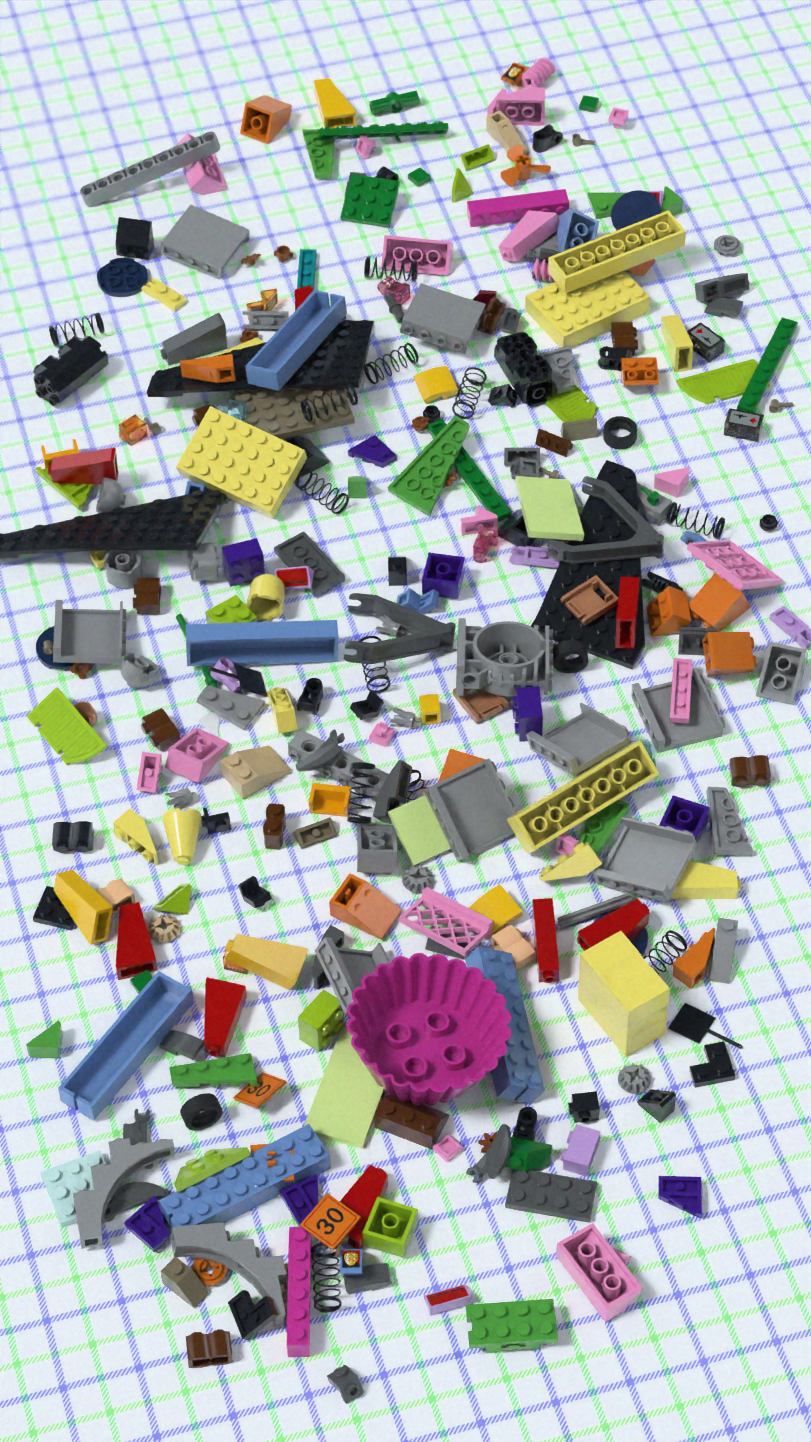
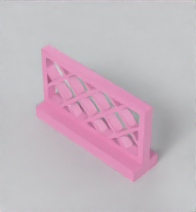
M429 887L422 891V896L399 917L398 921L463 956H466L484 938L488 940L492 936L493 920ZM423 906L427 910H419V907ZM431 915L432 919L422 920L421 916ZM435 915H440L444 918L436 919ZM412 916H417V917H418V920H412V921H411V920H409V919H407V918H408V917H412ZM452 923H456L461 927H452ZM438 924H448L449 928H438ZM424 925H434L435 929H427ZM465 932V936L455 937L454 933ZM468 932H473V933H475V934H477V935H476V936H469V933H468ZM451 933L450 938H444L440 936V934ZM467 942L468 945L463 948L457 945V943Z

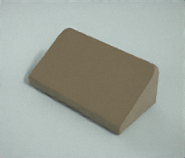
M597 418L562 423L560 429L561 437L571 441L596 438Z
M331 817L293 831V835L301 849L338 836Z

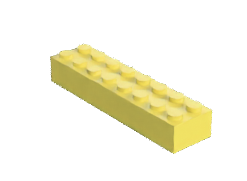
M668 210L548 257V272L566 294L684 247L686 231Z
M641 740L606 758L506 820L525 853L533 852L658 776L659 772Z

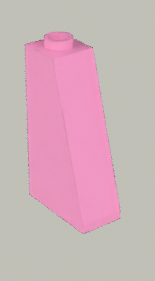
M529 210L498 246L502 259L517 262L527 254L528 249L533 250L555 233L559 224L557 213Z

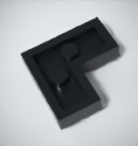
M46 886L33 915V922L70 931L75 923L66 908L61 907L62 902L54 892V887Z
M724 1041L704 1045V1052L708 1063L689 1066L694 1088L735 1080V1073Z
M242 1290L228 1301L241 1337L244 1340L252 1338L279 1316L272 1298L268 1296L263 1297L254 1305L249 1291Z

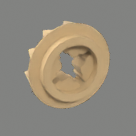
M161 914L157 918L153 917L152 922L149 923L148 932L150 937L157 942H170L179 935L180 923L176 917L173 918L170 914L168 916ZM162 924H165L167 927L166 933L162 929Z

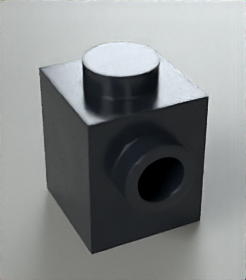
M597 1091L571 1095V1102H568L569 1115H573L574 1123H588L599 1120L600 1108Z

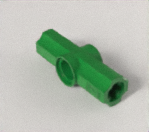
M417 90L402 94L390 92L385 98L369 101L372 115L387 111L399 113L404 107L420 104Z

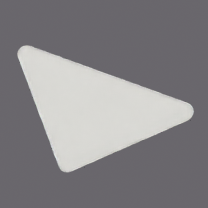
M211 711L198 720V722L212 735L218 737L220 716Z

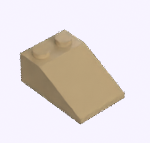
M270 745L236 751L220 760L221 775L242 799L249 797L291 772V769Z

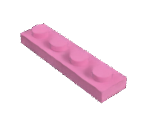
M674 658L670 722L689 723L693 659Z

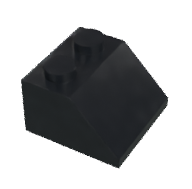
M119 217L115 241L117 256L149 260L154 249L152 221Z

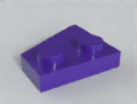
M376 435L347 450L349 457H360L363 462L372 463L381 468L397 460V455Z
M317 1174L280 1191V1196L298 1227H300V1224L318 1204Z
M658 1176V1199L693 1216L702 1218L701 1177Z
M155 1196L124 1222L125 1227L154 1253L170 1239L158 1200Z

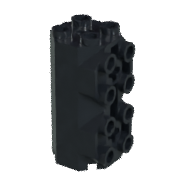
M525 332L500 337L494 348V358L522 403H526L531 408L545 404L547 402L546 398L549 395L552 397L555 394L556 384L551 377L552 368L542 356L537 355L538 346L533 338Z
M73 336L59 348V357L49 355L39 365H36L33 370L35 374L33 380L37 396L49 402L50 405L56 406L109 364L108 354L105 350L101 351L100 347L102 345L100 342L90 336L86 338Z

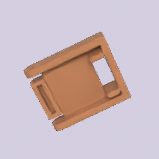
M595 575L562 596L561 602L585 626L617 606L618 597ZM598 588L605 594V602L595 592Z
M456 688L453 689V696L475 723L480 722V718L484 720L503 711V708H509V703L504 696L495 695L483 689L467 696V692L472 689H464L463 696H456Z

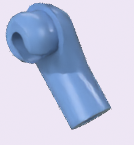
M689 531L683 532V535L680 537V540L685 544H688L690 540L693 542L707 541L700 534Z

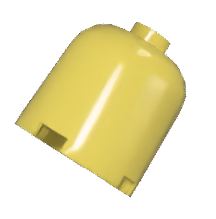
M262 574L253 579L246 606L255 614L257 620L271 621V618L282 615L285 598L284 583L280 578L272 574Z

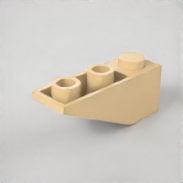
M500 110L486 116V132L506 151L516 145H522L523 154L528 152L511 121Z

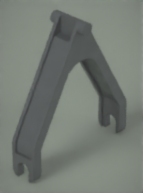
M584 476L582 482L591 486L583 484L581 491L587 495L603 499L636 534L627 541L571 546L556 540H550L547 545L548 548H551L547 551L548 556L569 564L654 556L657 559H661L664 556V536L659 534L609 483L589 476Z
M352 593L349 595L350 600L361 602L359 606L348 605L350 613L374 616L380 619V616L386 618L385 614L394 622L402 624V629L414 634L373 643L348 641L345 644V649H354L357 651V654H344L345 661L376 664L440 650L452 652L456 628L455 623L449 622L445 624L378 595Z

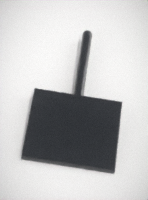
M235 664L237 673L235 675L209 667L210 671L238 679L242 690L264 697L268 696L261 672Z
M684 1003L668 1029L698 1044L705 1034L709 1033L740 1049L743 1047L741 1044L709 1029L716 1017L687 1003Z

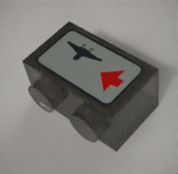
M700 322L687 331L693 343V351L706 361L711 362L724 353L725 340Z
M729 408L724 423L723 435L758 442L763 428L764 415Z

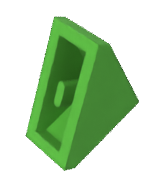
M664 186L662 213L669 210L675 216L682 212L683 198L668 186Z
M367 476L348 477L349 498L366 499Z
M59 1020L26 1044L30 1058L60 1059L63 1031Z

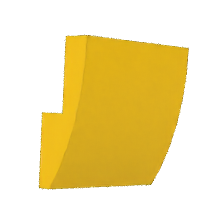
M448 366L435 367L413 376L425 404L440 396L445 400L458 393L457 385Z
M500 884L486 892L469 907V909L493 920L492 935L504 929L507 924L523 916L521 908Z

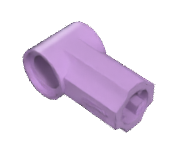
M220 657L213 667L237 675L233 669V662L226 657ZM210 671L211 676L215 680L222 682L231 692L239 694L243 691L238 679Z

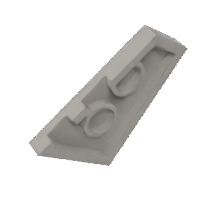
M572 345L539 353L552 368L551 377L556 384V393L560 394L574 390Z
M208 685L196 700L198 704L244 731L265 704V700Z

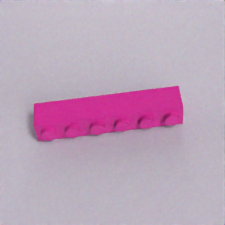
M566 189L467 201V217L470 227L517 222L529 210L557 213V216L569 209Z
M289 1227L286 1344L288 1357H310L312 1235L302 1227Z

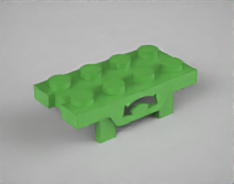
M554 1298L465 1305L466 1320L472 1326V1330L468 1331L469 1349L485 1348V1353H497V1351L518 1349L540 1350L541 1344L558 1343Z

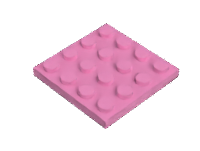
M730 539L689 543L686 548L692 553V557L703 561L707 568L715 570L719 573L718 576L720 578L728 580L732 583V587L737 590L780 586L783 581L781 577Z

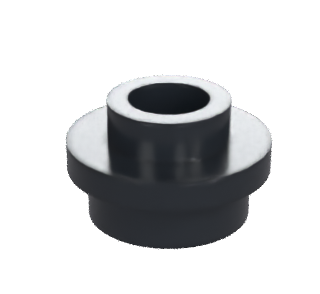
M429 405L423 411V417H428L430 422L436 421L440 418V410L434 405Z
M771 514L764 515L759 521L760 528L765 531H773L778 525L776 517Z

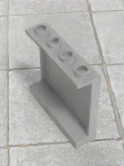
M190 204L162 240L161 254L221 280L224 275L225 266L244 241L249 242L250 229Z
M421 283L402 319L400 333L466 354L468 343L478 322L481 321L484 315L486 304Z
M55 599L53 662L121 664L122 656L126 654V645H122L126 644V633H122L126 632V621H123L126 620V609H123V601H120V610L63 609V600Z
M697 668L693 669L691 680L689 723L670 722L672 681L643 689L639 682L632 684V700L657 753L722 737L723 728H725L724 719L719 716L717 704L712 702L711 692L708 688L706 689L704 677L702 674H699Z
M582 702L579 703L582 714L544 736H540L534 731L526 734L531 751L573 776L630 744L629 732L624 725L615 722L613 719L608 718L603 713L594 710Z
M490 758L423 790L457 861L463 860L514 834L506 820L516 814L513 808L514 803L507 796L505 784L499 779L496 773V765Z
M622 817L625 827L602 869L596 868L593 872L597 884L668 903L698 846L693 833L686 830H676L670 826L656 825L653 822L639 821L636 818Z
M325 937L314 950L345 1014H347L348 1005L354 1002L352 991L357 987H362L361 980L363 976L370 973L375 974V968L379 964H391L381 943H378L372 951L336 947L332 938Z

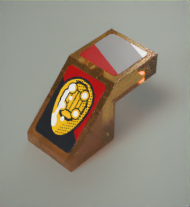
M513 62L501 76L500 80L514 86H521V77L530 67Z
M277 288L260 291L261 301L246 303V309L249 311H272L278 304Z

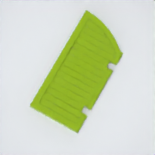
M750 359L676 380V383L688 396L706 405L715 402V398L724 400L744 394L758 364L755 359Z
M575 384L574 390L557 394L555 391V394L552 397L549 395L546 398L547 402H545V405L563 423L591 419L594 417L596 409H598V406L593 401H586L589 397Z
M58 687L50 692L26 716L34 727H37L39 724L41 725L38 729L39 733L57 754H60L62 751L64 752L60 758L66 765L91 759L108 747Z

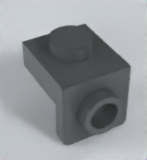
M347 1365L338 1367L334 1372L327 1375L329 1383L340 1392L345 1403H349L364 1393L358 1375Z

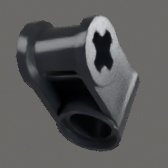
M548 124L533 133L532 149L538 153L545 152L547 149L558 145L563 138V134L560 131L557 132L552 125Z
M604 346L599 350L600 359L598 360V366L604 370L621 371V358H632V352L626 348Z
M310 678L307 680L298 700L297 711L301 712L304 710L312 712L313 715L318 714L323 699V683L320 679Z
M524 1107L519 1111L512 1137L535 1141L537 1112L534 1108ZM524 1119H531L532 1121L526 1122Z

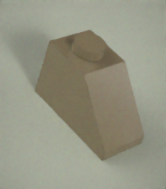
M176 1256L161 1270L162 1284L195 1309L209 1295V1291L193 1270Z

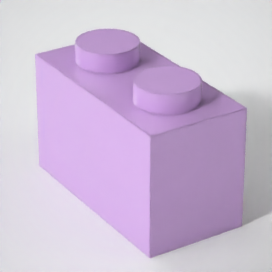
M576 1124L574 1132H569L567 1138L568 1148H564L561 1154L560 1161H563V1170L585 1177L588 1176L600 1143L601 1131Z

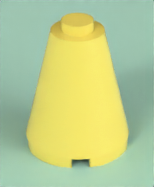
M180 808L171 809L163 814L162 822L174 861L179 865H188L194 859L202 818L198 810L187 808V812L181 811Z

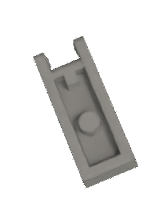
M244 310L242 315H249V324H242V328L279 329L288 320L289 311Z

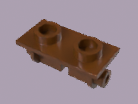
M496 297L490 299V303L479 322L477 330L492 335L506 304L499 302V299Z
M540 428L538 429L535 445L567 457L568 450H572L574 445L571 443V440Z

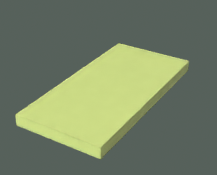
M516 476L515 485L528 537L583 541L584 532L569 480Z
M425 795L388 811V815L412 866L451 849Z
M342 1027L304 1126L310 1124L316 1135L320 1138L363 1149L374 1121V1114L380 1105L385 1089L376 1083L352 1047V1037L347 1028Z

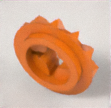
M197 1258L192 1266V1270L204 1286H214L216 1283L222 1282V1279L226 1276L227 1267L210 1260ZM207 1264H209V1266L213 1270L212 1276L208 1275V1272H206L208 1268Z

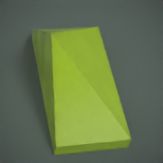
M490 144L460 155L465 171L495 159Z
M456 168L454 176L452 203L473 194L460 168Z
M190 883L178 885L152 907L153 910L188 915L192 888Z

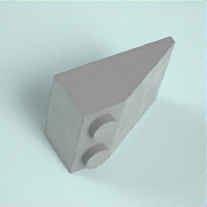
M769 641L756 697L793 704L807 663V649Z
M357 824V872L363 874L397 873V833L394 826L389 824Z

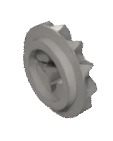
M722 235L714 241V250L718 254L723 253L724 256L726 254L730 256L733 253L737 254L741 248L739 239L732 235Z
M420 864L418 867L411 865L410 869L405 870L402 876L403 886L414 893H422L426 887L431 888L434 882L433 872L429 871L428 867H421ZM419 874V875H420V879H419L418 883H416L415 878H416V875Z
M632 1063L629 1066L625 1065L622 1070H619L618 1084L624 1091L637 1094L644 1092L650 1086L651 1076L649 1070L645 1069L642 1064L639 1066ZM637 1073L638 1079H635L631 1083V1076H634Z

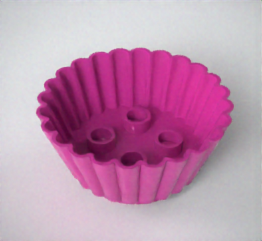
M415 953L409 959L404 956H398L391 961V964H379L375 968V974L370 973L363 976L361 980L362 987H357L352 991L354 1002L350 1003L347 1007V1014L350 1020L346 1024L347 1031L352 1037L351 1045L376 1083L384 1087L389 1095H397L400 1101L407 1102L410 1100L414 1105L425 1103L428 1106H434L438 1102L444 1104L453 1098H459L494 1070L498 1065V1060L507 1052V1045L505 1043L511 1038L512 1031L507 1026L511 1021V1014L508 1010L504 1009L506 999L502 994L496 993V984L492 980L483 979V974L478 968H467L465 962L461 959H451L448 961L447 957L442 954H434L428 957L423 953Z

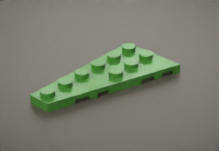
M455 415L387 487L388 492L430 517L468 434L470 424Z

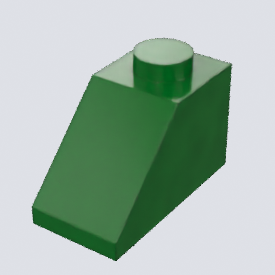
M511 1137V1151L505 1167L528 1171L549 1166L553 1145Z

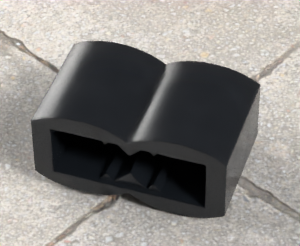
M93 822L53 823L52 846L54 851L66 853L74 850L84 853L93 850Z

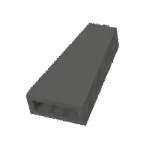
M220 312L162 341V349L160 350L162 359H166L168 365L180 363L182 360H190L228 349L226 324Z

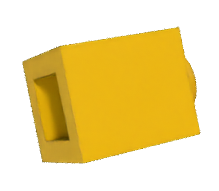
M438 694L420 695L419 709L422 725L441 724Z

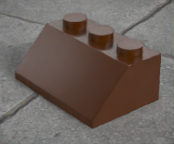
M387 1095L382 1099L374 1114L375 1128L433 1150V1145L436 1144L450 1114L424 1104L414 1105L410 1100L407 1102L400 1101L397 1095Z

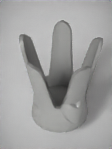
M385 614L386 618L380 616L383 627L377 626L375 628L378 630V633L390 634L396 638L400 633L404 634L401 631L402 624L394 622Z
M396 706L393 708V712L399 715H394L390 719V722L393 723L390 725L412 728L414 722L419 723V721L415 720V713L406 712Z
M186 787L176 792L165 793L166 796L173 798L167 802V805L174 804V809L180 808L185 803L193 801L192 794L195 792H191Z

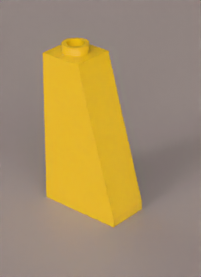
M331 79L313 80L314 94L323 126L330 127L331 129L338 126L351 127L357 125L356 111Z
M73 869L57 873L54 892L88 943L92 945L107 941L113 907Z
M237 934L233 940H228L224 948L227 951L224 959L290 990L297 982L309 949Z

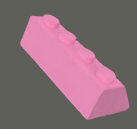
M186 133L176 145L188 141L195 136ZM215 154L182 167L185 177L189 182V188L193 192L206 195L225 191L228 188Z
M384 235L381 269L383 268L384 258H386V270L392 269L393 259L395 258L396 271L401 270L402 260L404 259L405 272H410L412 260H417V273L448 276L454 242Z
M593 1223L557 1243V1259L605 1322L622 1313L643 1291V1287Z

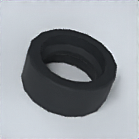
M612 417L605 422L603 439L611 448L627 449L634 445L637 440V425L628 417ZM615 429H625L630 434L618 437L610 432Z
M566 640L558 643L553 648V666L557 671L570 674L582 671L587 667L589 660L587 647L584 643L577 640ZM569 654L579 655L574 659H562L563 656Z
M204 1093L187 1100L182 1105L180 1113L185 1126L189 1130L197 1131L215 1124L221 1118L223 1111L214 1094Z

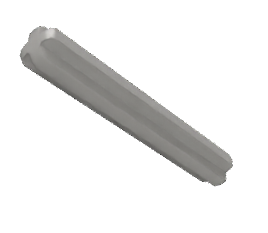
M630 893L611 898L557 918L560 927L571 925L622 907L632 902L633 898Z

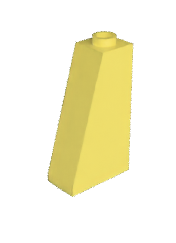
M679 314L661 316V332L674 372L691 370L693 343Z
M689 861L670 899H737V891H741V879H737V871Z

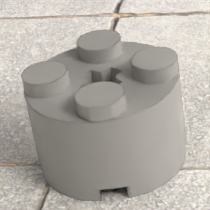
M216 543L200 544L197 550H188V558H190L189 572L193 581L219 579L218 568H220V558L216 557Z
M109 550L106 553L104 565L107 582L116 587L132 589L134 584L137 583V579L142 578L143 575L141 556L138 551Z

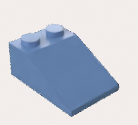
M573 208L562 213L557 228L558 252H564L594 240L599 221Z

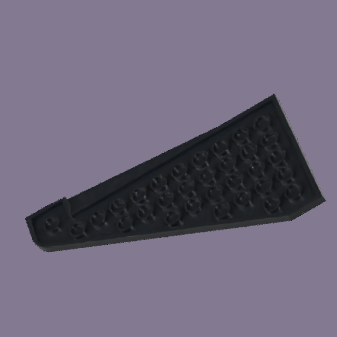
M344 320L339 322L282 388H340L341 386L346 387L348 383L352 384L354 388H359L375 328L374 321ZM267 342L217 355H233L236 381L215 383L182 377L179 365L164 370H157L151 377L147 396L179 397L183 396V393L269 389L248 384L245 367Z
M606 460L596 479L609 483L638 512L636 474L626 466ZM589 495L580 515L584 539L583 541L569 540L568 545L578 546L627 541L636 532L603 499ZM641 558L569 564L560 561L531 627L534 628V625H538V632L545 635V625H549V629H553L552 640L559 643L566 640L580 641L585 644L589 654L633 670L645 648ZM597 575L619 598L621 577H639L635 649L616 648L618 605L584 626L565 604L561 602V597ZM598 588L595 592L605 602V594Z
M197 490L191 494L168 499H155L153 502L131 507H118L113 509V512L98 513L84 517L76 516L70 520L47 525L39 524L33 528L5 534L0 533V558H18L20 554L102 550H197L227 500V496L218 490L211 492Z

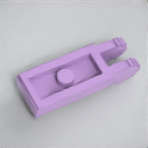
M514 546L511 548L512 555L509 558V562L514 565L524 564L558 568L560 560L547 555V551L550 548Z
M785 606L770 614L769 619L794 641H797L800 647L803 649L809 648L808 640L811 642V629H809L807 624Z

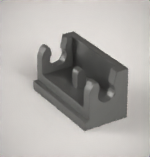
M680 627L678 655L704 656L702 639L707 632H717V628Z

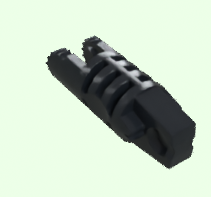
M650 571L647 573V577L650 580L642 579L643 587L657 593H661L668 586L683 591L679 584Z

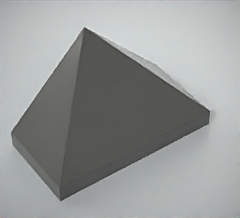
M504 447L505 466H511V463L520 457L539 460L540 466V448Z

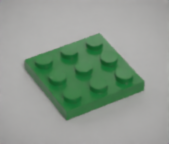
M351 174L340 216L341 221L390 228L400 181Z

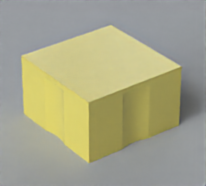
M622 931L580 953L578 1000L625 1057L666 1034L670 988L644 960Z

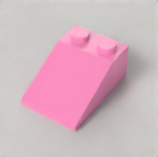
M528 87L496 97V112L500 110L511 121L512 125L544 126L545 88Z
M196 727L169 748L165 768L175 774L188 778L192 782L199 783L212 770L229 746V742Z

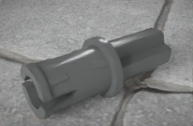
M388 293L384 296V300L389 306V312L394 315L398 323H402L405 315L401 308L402 306L396 302L391 293Z

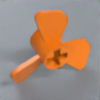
M516 145L506 153V157L514 163V167L501 171L500 177L508 186L513 187L517 180H528L531 176V170L540 173H550L551 166L531 165V158L523 155L522 145Z

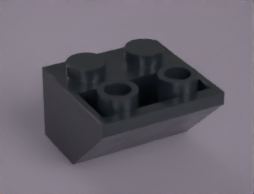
M301 436L284 439V441L305 450L307 459L300 472L306 468L314 471L329 463V460L310 439ZM310 471L304 472L301 477L309 474Z
M522 509L516 510L495 532V535L517 547L530 546L536 540V538L528 537Z

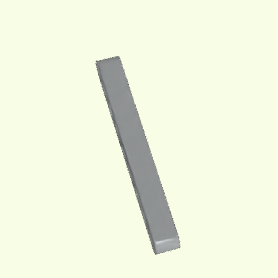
M213 131L206 132L82 186L80 194L85 205L88 207L95 206L217 153L221 148L217 135Z

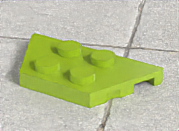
M41 466L35 468L36 473L78 510L82 509L96 486L93 484L52 483V477L48 475V468L41 469Z
M248 1147L210 1149L199 1159L193 1158L185 1163L186 1165L180 1168L174 1185L177 1192L251 1156Z

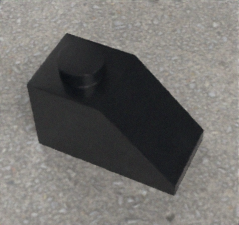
M406 555L388 556L389 586L407 585Z

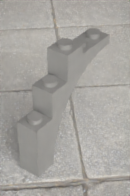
M117 1138L113 1141H108L111 1164H98L91 1167L94 1190L84 1189L73 1193L81 1249L103 1245L102 1227L110 1200L118 1188L143 1167L159 1160L175 1157L173 1139H159L156 1142L149 1143L139 1142L136 1145L130 1144V1138Z
M224 1222L173 1227L170 1239L174 1257L206 1259L235 1271L252 1284L262 1298L265 1296L272 1298L279 1315L273 1320L274 1326L283 1325L284 1318L287 1316V1303H283L282 1298L284 1296L283 1285L285 1278L288 1277V1264H284L283 1255L259 1257V1248L255 1247L253 1239L230 1241L229 1230L226 1231Z

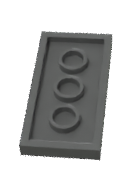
M304 531L274 547V553L287 567L309 566L314 571L312 588H307L314 597L345 581V575Z
M512 1169L505 1208L590 1223L597 1181L533 1170L522 1171Z

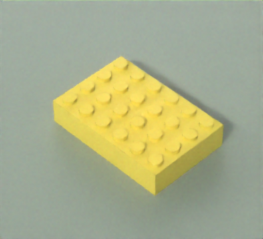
M625 271L566 294L554 282L525 296V311L559 348L570 345L574 347L611 330L612 322H628L649 312L650 296Z
M210 406L180 458L176 469L179 475L202 484L212 491L218 490L220 493H224L227 498L274 519L303 467L307 455L305 450Z

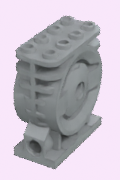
M458 618L456 696H463L464 689L480 688L495 695L516 696V688L544 686V695H548V691L552 692V680L549 679L553 677V629H549V625H545V635H542L538 632V625H534L533 628L520 622L501 621L484 627L466 626V618Z

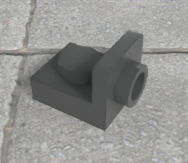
M511 307L505 308L498 329L515 334L521 313H518L516 309Z
M520 457L513 461L510 466L511 479L515 480L516 476L539 478V460Z

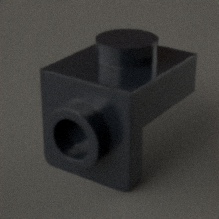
M508 383L492 388L488 402L491 406L507 402L513 408L518 396Z
M370 691L366 700L352 702L350 709L360 720L378 717L384 702L374 691Z
M203 808L201 824L202 827H206L208 834L231 829L228 812L209 816L207 808Z
M251 876L238 885L243 900L255 909L265 905L267 901L272 899L270 892L259 886L255 876Z

